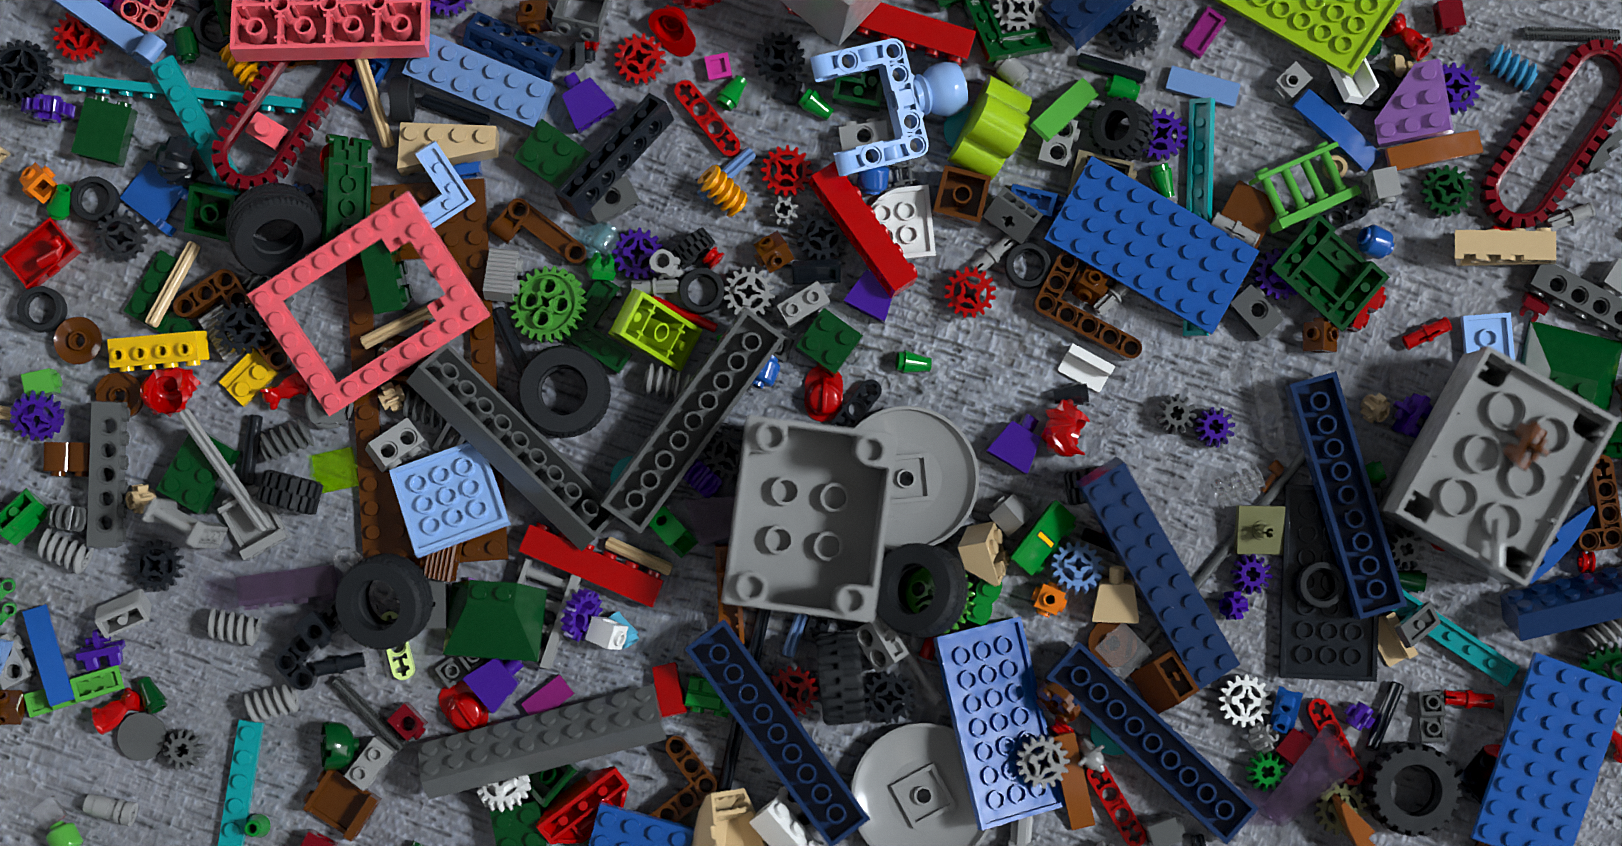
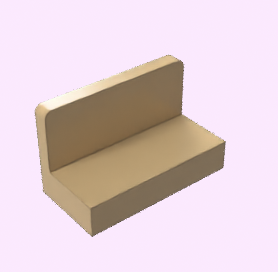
M1389 611L1379 617L1378 650L1388 667L1405 658L1411 659L1418 655L1414 646L1405 648L1394 628L1400 621L1393 611Z

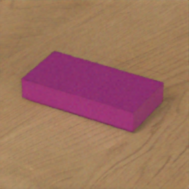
M1207 6L1180 47L1200 59L1227 19Z
M560 674L521 705L530 716L554 710L575 693Z

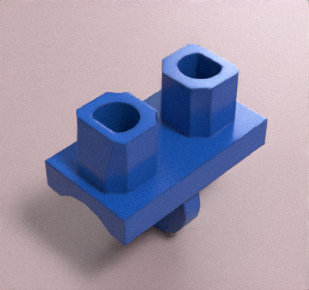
M1279 686L1270 720L1273 730L1287 733L1288 730H1292L1295 727L1303 696L1302 692L1289 691Z

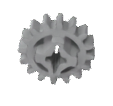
M1004 0L992 3V7L998 9L994 12L995 17H1001L998 21L999 24L1007 23L1006 28L1009 31L1012 26H1015L1016 31H1020L1021 26H1024L1027 30L1029 29L1028 23L1032 22L1036 25L1035 17H1042L1043 15L1038 9L1044 7V3L1038 0H1033L1032 12L1029 9V3L1032 0H1014L1017 3H1022L1024 11L1018 7L1015 8L1012 0H1006L1008 4L1004 12L1002 9ZM1015 17H1023V18H1024V19H1021V20H1013Z
M742 267V274L734 271L735 278H727L730 287H724L725 292L729 293V295L724 296V301H731L727 308H735V316L738 315L743 307L748 308L754 314L760 312V314L765 315L763 308L771 309L772 305L768 300L775 299V295L770 294V291L775 290V287L773 285L768 286L771 278L767 277L764 279L763 270L756 274L755 267H752L750 272H747L745 267ZM747 278V281L741 286L736 285L740 280ZM756 279L763 284L765 291L758 289ZM748 288H752L753 292L756 293L751 295L750 299H747L746 295L742 293L747 291ZM733 295L741 298L743 301L742 307L735 302ZM763 300L759 306L751 308L753 303Z
M1040 734L1037 741L1031 736V743L1029 745L1025 742L1022 743L1025 748L1024 751H1017L1021 759L1015 761L1017 765L1022 766L1017 771L1020 775L1026 773L1023 780L1025 782L1032 780L1031 785L1033 787H1036L1038 783L1041 784L1043 789L1046 788V783H1050L1054 787V780L1056 778L1060 781L1063 780L1060 775L1061 772L1068 773V769L1064 764L1070 763V760L1063 757L1068 752L1066 748L1060 749L1062 746L1060 741L1053 743V736H1049L1045 740L1043 734ZM1041 746V749L1032 752L1034 748ZM1053 749L1058 755V762L1052 758ZM1045 756L1048 763H1043L1040 767L1037 761L1038 759L1042 760ZM1027 761L1033 764V773L1029 772ZM1053 771L1051 775L1044 777L1046 773Z

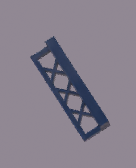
M479 11L466 26L463 45L548 82L552 79L555 65L564 52V49L531 34H526L522 30ZM481 21L489 25V27H483L478 25L477 23ZM505 32L507 34H510V36L505 37L500 33ZM521 42H528L532 46H525ZM548 51L554 54V56L552 58L548 55L543 54V52Z

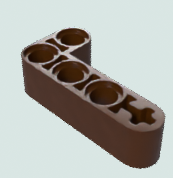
M1600 455L1586 479L1589 502L1595 508L1592 514L1593 529L1583 530L1572 545L1577 551H1599L1618 548L1622 545V517L1614 464L1610 457ZM1596 464H1602V468L1596 469ZM1604 476V479L1597 480V477ZM1601 484L1606 487V494L1604 496L1598 491ZM1604 508H1607L1610 512L1608 520H1605L1602 516ZM1608 532H1611L1614 536L1611 544L1606 541V534ZM1584 535H1587L1590 539V544L1587 547L1582 544Z

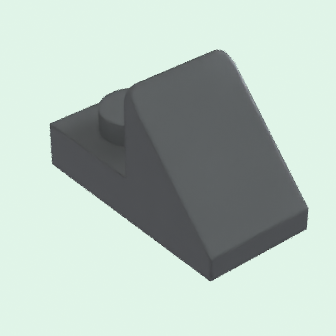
M1426 602L1398 615L1400 623L1394 628L1404 647L1411 648L1436 628L1441 621L1431 602Z

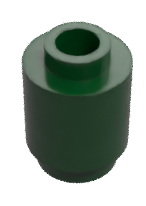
M180 27L175 29L172 39L176 60L182 61V64L195 63L196 59L200 57V51L193 28Z

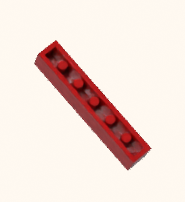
M835 161L813 174L808 183L889 297L892 299L912 286L918 278L917 269L911 262L905 259L900 245L894 243L889 237L890 234L887 227L879 223L875 217V211L869 204H865L861 198L860 190L855 185L852 186L848 180V175L839 177Z
M537 522L536 526L529 525L518 550L519 552L651 608L654 607L665 582L660 579L661 574L648 569L647 573L638 570L639 565L629 560L621 563L616 560L617 555L605 550L602 554L593 551L595 546L591 544L581 551L562 532L559 531V534L555 535L549 532L551 527Z

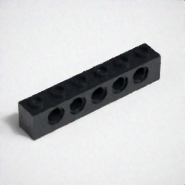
M648 93L556 190L554 194L564 211L581 220L674 121L666 101Z

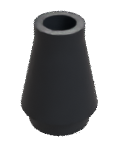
M1081 382L1053 390L1055 404H1059L1062 399H1072L1073 405H1084V403L1089 402L1087 383L1081 384Z

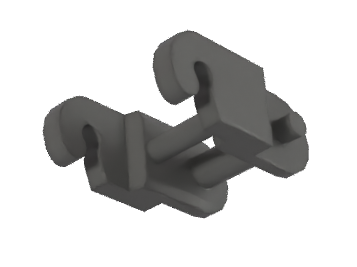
M902 162L887 165L888 168H897L899 174V182L892 185L888 184L887 188L905 187V183L913 185V182L917 181V179L913 178L912 168L915 167V164L907 162V165H902ZM902 169H907L908 179L903 180Z

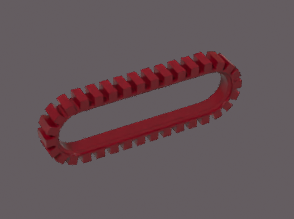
M1599 39L1591 40L1570 53L1571 55L1564 59L1560 65L1562 67L1553 75L1552 78L1554 79L1548 82L1544 88L1545 91L1537 98V103L1528 111L1529 115L1524 117L1519 124L1521 127L1514 131L1511 135L1512 139L1502 148L1504 151L1495 158L1494 161L1496 163L1492 164L1486 171V174L1489 176L1482 179L1480 188L1487 191L1480 194V202H1490V205L1483 210L1487 217L1493 213L1497 214L1492 222L1498 226L1506 223V228L1530 229L1549 218L1548 215L1554 213L1559 205L1556 203L1563 200L1567 194L1565 191L1570 189L1575 183L1573 179L1584 170L1582 167L1587 165L1592 158L1590 155L1598 150L1600 147L1599 143L1609 134L1607 131L1613 128L1617 122L1616 118L1622 115L1621 43L1613 47L1614 40L1604 39L1599 42ZM1592 57H1603L1611 61L1619 73V86L1611 100L1538 205L1526 214L1508 210L1503 205L1499 196V186L1507 171L1581 65Z
M342 59L271 165L263 173L255 176H245L231 168L228 162V154L291 60L267 61L269 68L263 66L259 72L261 80L255 77L251 83L252 92L246 90L242 96L244 104L238 102L235 106L234 111L237 117L230 114L225 121L228 129L222 126L217 132L220 141H213L212 162L217 176L222 183L226 182L227 187L234 192L239 187L241 194H243L252 187L261 184L279 183L276 175L285 179L289 173L288 165L293 167L297 161L295 152L301 155L306 148L303 140L308 143L314 136L313 129L318 130L322 124L320 116L323 118L328 116L330 113L329 104L334 107L338 101L337 92L342 95L346 89L345 80L350 83L353 79L354 69L357 70L354 59Z

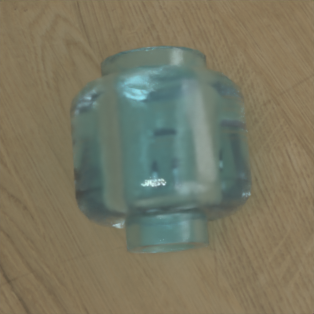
M606 222L595 224L584 239V243L588 248L587 253L593 256L595 252H600L603 258H607V255L612 254V251L617 247V242L620 241L618 230Z

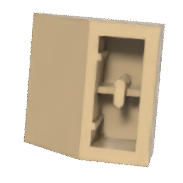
M995 521L968 526L958 546V550L966 570L994 586H999L1010 564L1008 552L1004 551L1002 532L1000 529H997Z

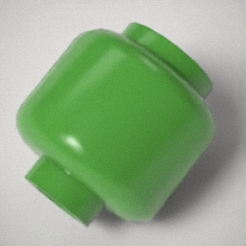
M64 821L53 824L50 827L51 831L46 836L49 846H81L83 843V838L74 823H64Z

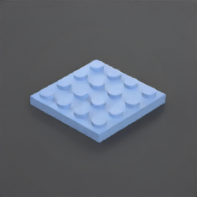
M469 442L389 470L417 558L511 525L490 462Z

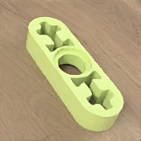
M394 611L386 612L381 616V619L388 621V616L390 615L392 619H397L399 613ZM409 641L404 643V648L399 653L394 652L391 648L386 650L393 676L399 680L411 678L415 673V664ZM407 654V658H402L403 664L405 666L409 665L410 670L406 671V676L402 672L398 673L397 668L401 667L400 659L394 661V657Z

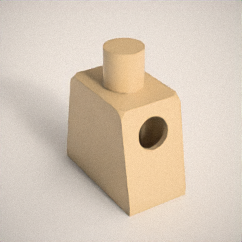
M1111 566L1109 579L1101 578L1098 582L1092 609V622L1139 623L1134 584L1131 579H1124V567Z

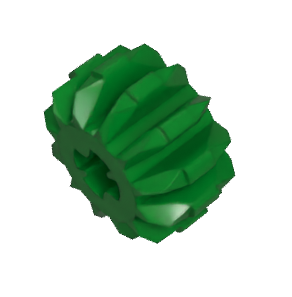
M1258 751L1256 752L1258 760L1252 757L1248 759L1253 766L1245 767L1246 771L1252 772L1246 779L1248 781L1254 780L1252 787L1255 789L1261 785L1262 792L1268 790V785L1272 791H1276L1275 782L1280 785L1284 784L1283 780L1279 779L1280 775L1287 776V772L1280 770L1286 766V763H1278L1280 760L1279 754H1275L1272 757V753L1269 751L1263 756ZM1263 767L1271 768L1268 769L1271 771L1269 776H1262L1264 773L1261 771Z

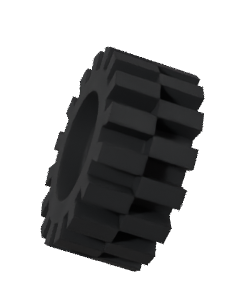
M701 227L692 232L690 236L688 235L685 240H682L671 253L674 257H679V266L681 269H685L713 247L715 241L704 227Z

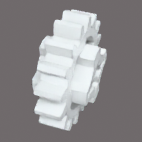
M1247 674L1243 675L1242 680L1238 675H1235L1234 682L1230 680L1225 681L1228 686L1227 688L1220 687L1219 690L1224 695L1217 697V700L1223 701V705L1218 708L1219 710L1226 711L1223 715L1225 719L1232 717L1231 724L1235 725L1239 720L1240 727H1245L1246 722L1250 726H1255V719L1262 722L1261 714H1269L1265 706L1272 703L1266 700V696L1270 695V691L1262 690L1266 684L1263 682L1257 684V677H1253L1249 681ZM1239 686V690L1234 695H1230L1232 690ZM1251 686L1256 689L1259 697H1255L1251 692ZM1245 694V697L1249 698V703L1243 705L1239 703V699L1244 698ZM1229 704H1233L1237 708L1238 715L1231 710ZM1255 706H1259L1256 712L1250 715V711Z
M528 775L481 786L478 787L479 791L477 793L485 807L489 805L491 811H494L497 807L500 812H503L505 807H508L511 811L513 810V804L516 803L520 806V799L528 798L526 791L531 790L530 778Z

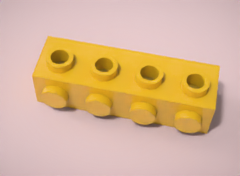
M207 331L107 339L110 368L119 367L120 372L135 371L134 366H141L142 370L156 369V364H163L164 368L179 367L178 362H185L186 366L201 365L200 360H209Z

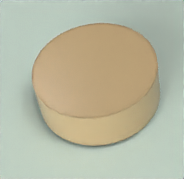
M1331 156L1342 178L1348 169L1347 162L1341 156ZM1323 163V174L1326 178L1331 180L1328 171Z

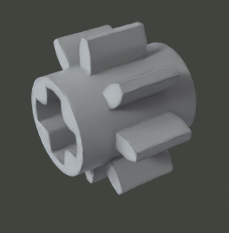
M778 196L779 202L777 204H770L775 209V212L770 213V218L776 217L777 225L782 221L790 226L789 220L791 218H798L793 213L794 210L798 209V205H791V197L786 201ZM781 206H784L785 209H790L787 216H784L782 213L778 214Z
M1262 721L1255 724L1249 730L1248 741L1253 749L1257 751L1262 749L1264 753L1273 750L1274 746L1278 745L1279 735L1277 731L1273 730V725H1264Z

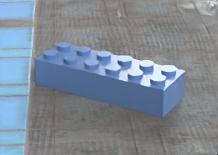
M431 33L429 57L408 58L402 72L405 77H411L415 83L532 131L540 120L544 119L556 91L553 83Z

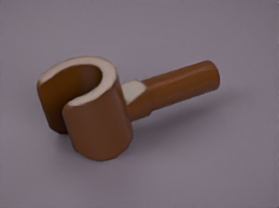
M291 60V66H287L284 72H291L298 66L316 65L317 63L316 60Z
M1274 460L1267 467L1272 474L1260 489L1264 493L1273 480L1284 471L1283 465L1278 460Z

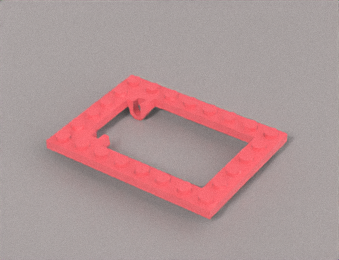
M409 191L247 294L329 417L490 316L485 305ZM381 238L390 252L411 241L445 293L427 305L436 321L337 382L283 301Z

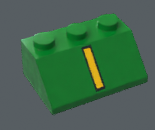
M1057 500L1051 501L1009 555L1010 561L1029 576H1032L1034 573L1039 575L1046 566L1044 562L1049 554L1053 556L1058 551V548L1061 546L1059 541L1063 535L1068 537L1075 529L1076 525L1073 523L1077 518Z

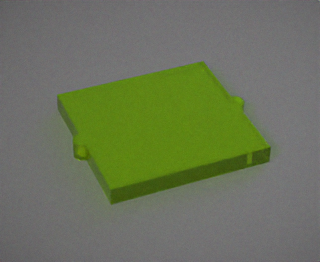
M352 447L312 455L315 472L313 477L323 485L322 494L359 486L356 471L358 465L355 464Z

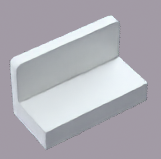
M1366 57L1352 78L1327 64L1344 102L1362 104L1379 87Z
M1072 344L1063 358L1058 372L1077 382H1081V384L1087 383L1088 388L1099 393L1115 366Z

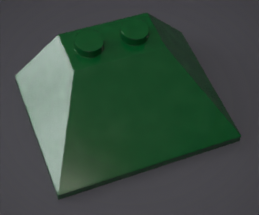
M1317 214L1270 269L1343 332L1388 280L1389 276L1373 261H1365L1334 233L1336 228L1320 214Z
M1530 320L1520 364L1603 411L1609 412L1622 353V342L1540 322L1533 323Z
M465 580L452 583L443 655L539 662L547 590L510 582Z

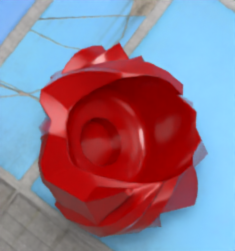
M179 367L161 368L153 371L143 381L140 387V396L143 403L151 408L154 415L164 413L171 417L173 413L180 412L186 408V404L192 398L193 392L198 389L196 386L201 383L193 375L192 369L186 370Z
M1062 399L1055 409L1045 410L1050 419L1046 422V427L1042 432V440L1047 444L1048 452L1056 453L1061 457H1073L1076 454L1085 455L1076 445L1078 444L1079 436H1081L1080 430L1083 429L1086 421L1090 422V420L1077 408L1078 404L1073 405L1072 399Z

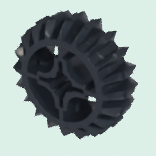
M16 40L15 46L13 43L7 42V49L0 47V95L2 94L3 99L7 101L11 99V102L18 104L19 101L22 103V98H34L35 94H44L42 92L44 88L51 90L47 82L55 81L54 77L49 75L55 72V68L49 66L53 63V60L47 57L48 52L46 50H41V46L37 43L32 45V42L26 40L24 44L21 40ZM31 55L37 61L38 72L32 69ZM17 57L14 63L9 64L14 58ZM24 69H25V70H26L27 72H29V73L24 72V73L17 74V73L14 72V71L19 72V71H24ZM6 72L12 76V89L7 84ZM35 80L30 86L26 87L30 81Z

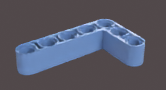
M52 0L147 68L155 63L167 46L162 39L151 32L144 35L97 0Z

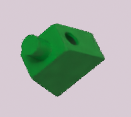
M666 506L661 507L648 523L680 558L685 556L699 543Z

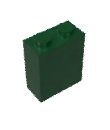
M94 95V99L85 97L71 153L79 157L124 167L138 112L131 108V104L123 101H117V104L108 102V98Z

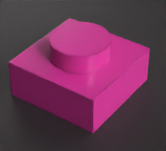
M728 52L704 57L709 82L732 77Z

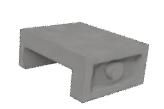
M256 485L249 486L246 490L270 523V527L265 531H258L234 496L221 502L222 507L217 509L218 513L224 517L241 549L239 552L241 557L246 561L291 538L275 506L261 503L256 499L260 487H256Z

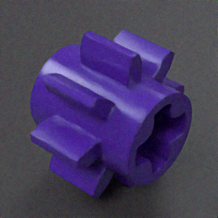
M1241 591L1224 592L1225 598L1218 600L1219 612L1226 616V620L1243 619L1242 613L1249 611L1248 599L1241 595Z
M1360 701L1356 705L1349 703L1343 712L1348 715L1345 722L1358 731H1361L1363 727L1370 729L1375 722V719L1371 717L1374 711Z

